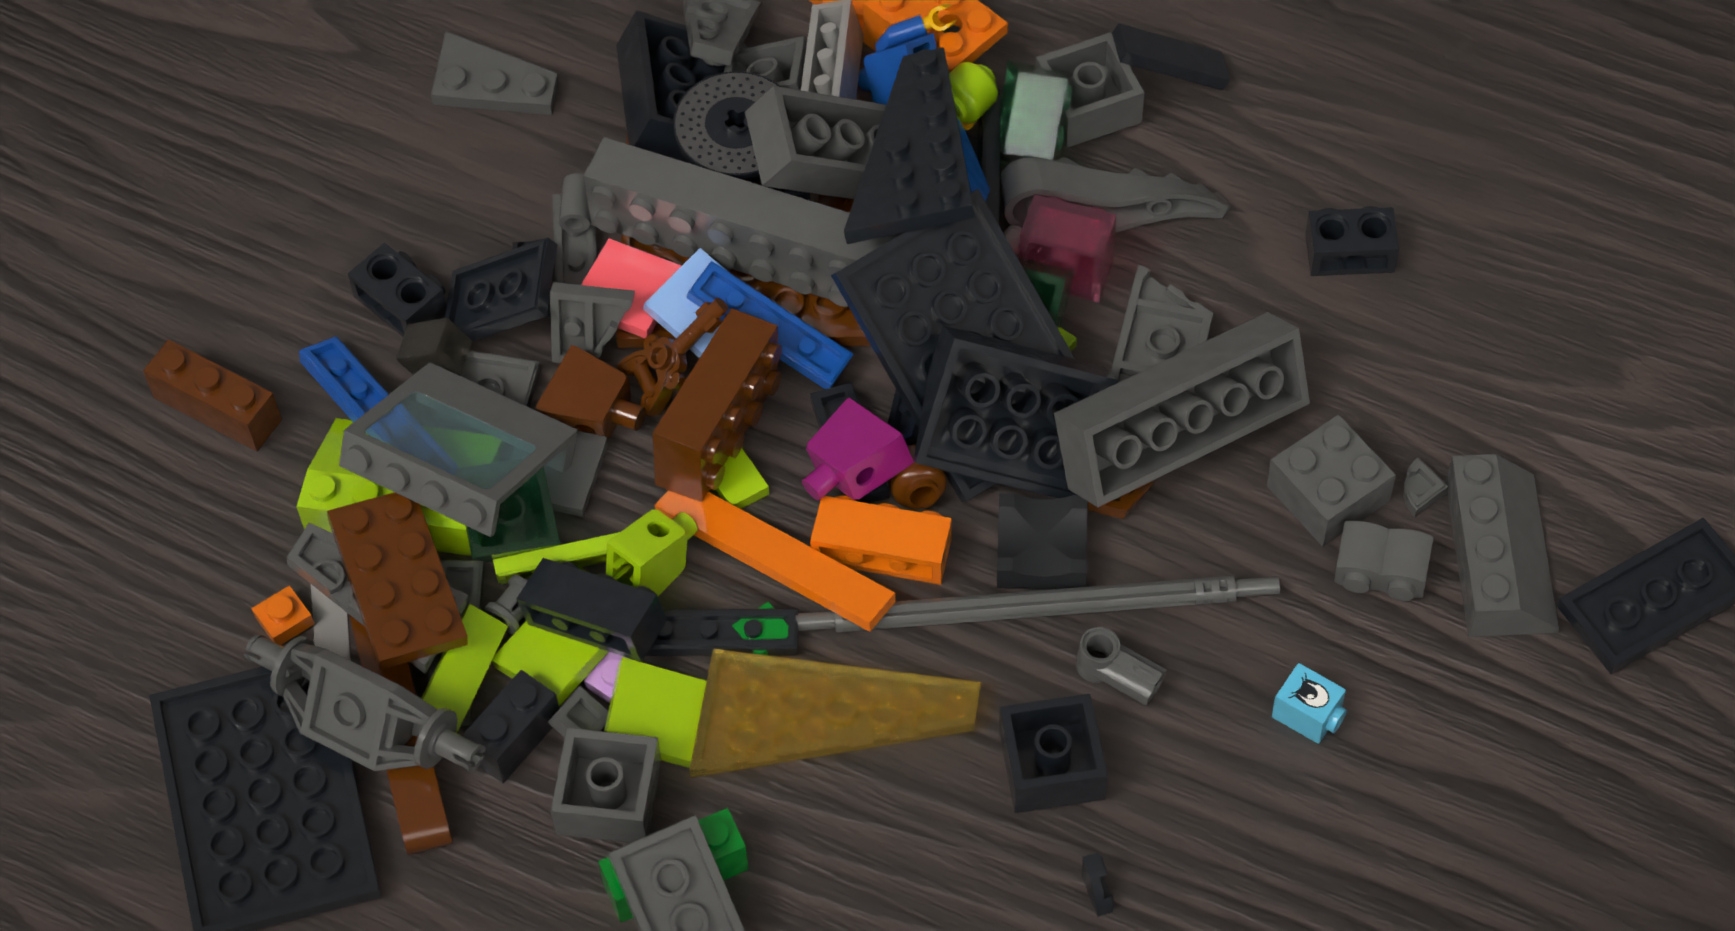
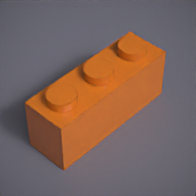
M824 496L820 500L810 544L815 550L854 570L941 585L952 541V518L943 517L934 511L915 512L903 510L889 503L875 505L858 502L848 496Z

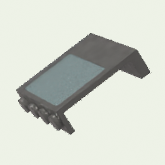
M429 362L344 430L339 466L492 537L496 532L499 509L502 502L544 465L562 473L572 465L578 430Z

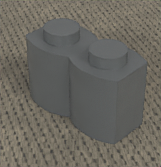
M1345 521L1334 582L1343 585L1346 590L1354 593L1380 590L1387 593L1389 597L1399 601L1423 598L1434 537L1415 530L1388 529L1370 522Z

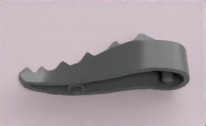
M1036 157L1022 158L1006 166L1000 176L1004 216L1009 224L1020 226L1024 230L1075 234L1116 233L1169 219L1185 217L1222 219L1232 207L1218 191L1213 193L1202 183L1191 184L1185 182L1173 173H1169L1165 177L1149 176L1138 168H1133L1128 174L1112 173L1079 166L1067 157H1061L1054 161Z

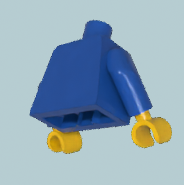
M940 4L933 8L927 17L922 18L921 15H917L888 27L875 44L876 52L865 56V67L860 70L858 80L862 90L871 91L873 103L887 105L903 56L914 54L921 50L937 49L934 33L927 34L926 30L934 28L938 31H944L956 23L957 19L945 24L938 18L939 11L951 7V4ZM961 122V124L963 125L965 130H968L975 124V122Z

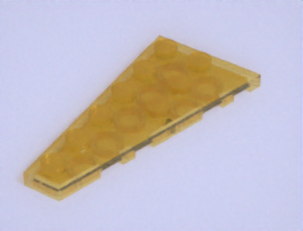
M713 649L689 769L690 777L974 731L981 682Z

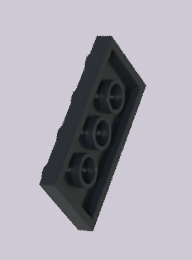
M1703 517L1560 597L1557 607L1607 671L1613 674L1735 604V554Z

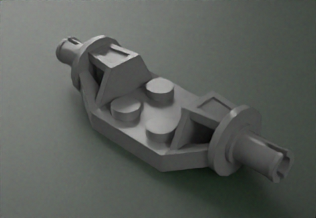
M256 634L246 646L245 650L250 651L244 654L246 660L255 662L272 671L271 689L274 693L284 697L301 734L373 771L417 765L429 769L444 757L464 767L465 770L474 772L484 758V755L477 753L485 752L484 745L475 743L455 733L458 720L456 712L446 707L437 710L404 687L328 649L314 646L313 641L303 636L294 638L283 647L261 634ZM305 679L310 681L308 695L300 687ZM413 735L418 737L415 747L404 746Z

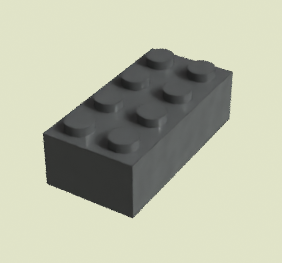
M778 86L771 87L745 111L762 186L855 199L886 105Z

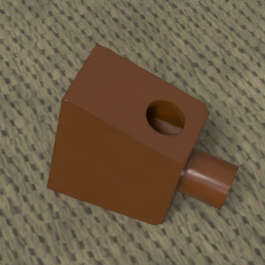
M571 345L535 407L536 411L571 426L578 431L605 436L608 440L617 424L638 431L646 414L645 407L630 402L629 378L625 373L574 345Z

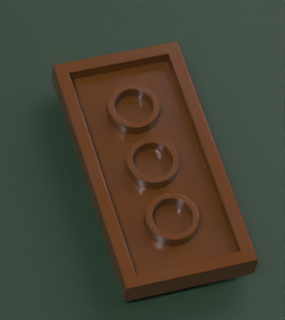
M394 492L327 511L328 522L380 670L468 645L466 630L419 503Z

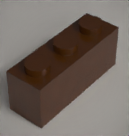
M169 339L143 370L153 398L256 452L282 421L272 392Z

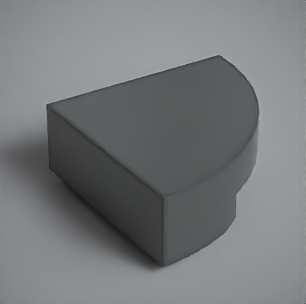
M1419 457L1408 468L1403 485L1404 502L1414 518L1445 496L1449 487Z

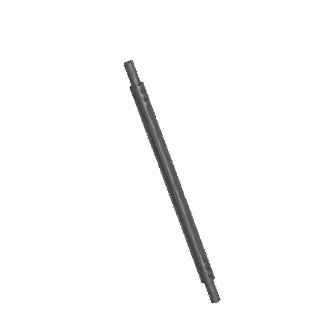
M1234 575L896 601L872 630L1236 602V597L1280 594V583L1278 576L1235 579ZM832 611L807 612L796 615L798 631L835 628L837 633L865 630Z

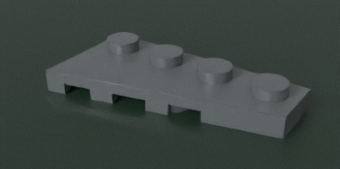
M308 523L287 556V566L365 626L333 533ZM450 587L461 616L468 604V595ZM437 654L409 662L423 673H426Z

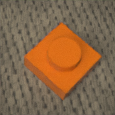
M290 585L251 608L255 618L270 639L279 645L315 625L312 615Z

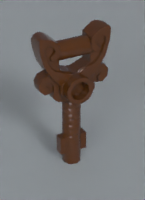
M715 298L712 302L706 301L695 312L697 318L675 340L649 334L644 341V350L630 354L617 365L618 370L635 376L644 392V395L641 397V406L646 408V416L659 415L670 400L673 391H679L686 381L683 372L687 369L685 353L706 332L712 334L721 325V317L728 311V306L722 299ZM649 366L656 369L658 381H656Z

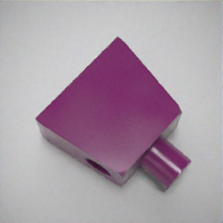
M848 398L807 443L806 450L815 470L802 480V484L806 491L817 501L821 500L835 487L851 499L856 500L909 467L914 461L902 433L851 398Z

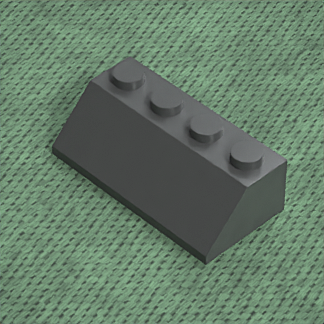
M1497 454L1452 456L1446 484L1449 486L1447 496L1468 637L1558 633L1559 625L1534 474Z

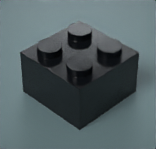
M1091 694L1000 707L999 734L1015 813L1106 799L1107 771Z

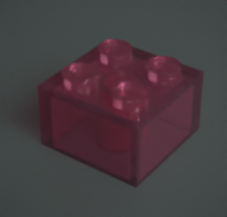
M1034 194L1020 233L1019 262L1033 286L1100 302L1113 264L1116 214L1108 213L1097 207L1088 208L1068 203L1057 197L1048 198Z

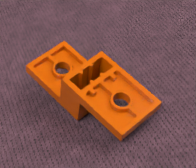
M809 0V1L812 2V3L815 5V4L828 3V2H834V1H840V0ZM852 0L864 36L863 42L875 52L877 40L891 25L917 15H921L922 18L927 17L930 11L940 4H951V7L939 11L938 18L945 24L957 19L954 25L958 26L960 30L956 33H944L934 28L926 30L927 34L934 33L937 49L944 47L949 73L961 62L973 63L1008 33V22L978 0Z

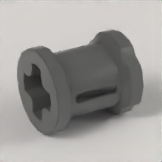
M513 575L508 581L509 587L495 603L489 602L484 608L485 613L508 625L506 632L509 634H514L520 628L518 622L524 617L516 598L528 580L519 575Z

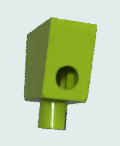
M650 510L607 542L606 574L626 585L647 587L659 596L682 573L686 566L687 540L698 531L695 521L684 512H679L674 518L670 519L659 510Z

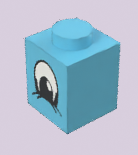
M1298 663L1275 696L1272 718L1319 744L1328 730L1332 733L1338 730L1346 716L1347 709L1342 707L1346 689Z

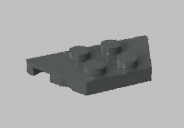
M1138 265L1110 373L1118 379L1119 383L1207 341L1212 325L1213 312L1200 303L1187 299L1185 294L1172 284L1165 287L1150 276V270L1147 267Z

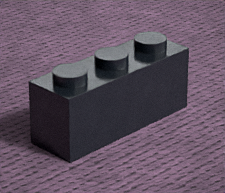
M542 558L516 598L528 625L642 662L667 622L659 597L651 589L644 586L633 587L620 583L607 574L600 573L595 575L580 570L574 564L566 561L558 563Z

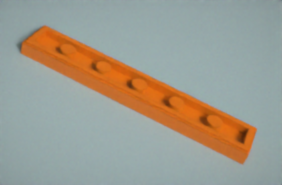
M668 490L655 504V510L661 511L670 519L674 518L679 512L688 514L695 521L698 528L694 536L869 632L896 602L895 592L710 492L700 502Z

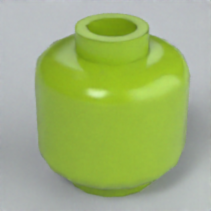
M961 62L949 73L956 114L960 122L974 123L996 102L998 89L995 83V76L989 68L972 62Z

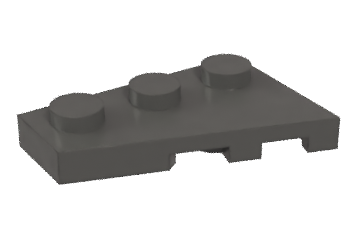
M682 0L691 56L701 58L710 65L731 66L758 17L760 1Z
M446 31L432 87L431 99L433 105L552 115L559 81L556 72Z

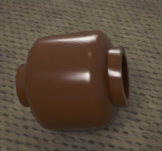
M916 444L907 445L914 460ZM914 462L889 479L888 483L895 501L900 505L912 509H924L940 499L946 490L947 479L943 470Z

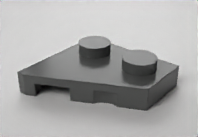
M553 282L550 290L552 362L561 363L571 345L577 346L599 359L606 343L611 340L616 332L619 322L626 311H629L632 306L635 291Z

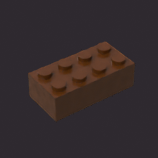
M733 308L730 309L653 431L656 486L700 502L704 500L711 489L716 490L719 487L725 473L724 465L727 459L738 456L744 442L746 430L749 426L754 427L758 423L763 411V402L768 395L773 396L779 388L782 372L778 371V361L781 356L782 346L778 344V325Z

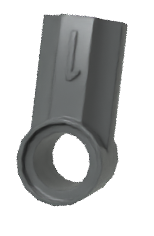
M1093 627L1082 635L1075 661L1076 670L1079 675L1092 683L1105 682L1147 706L1158 692L1167 670L1120 644L1117 635L1108 628ZM1099 651L1107 657L1098 659L1091 656L1089 652Z

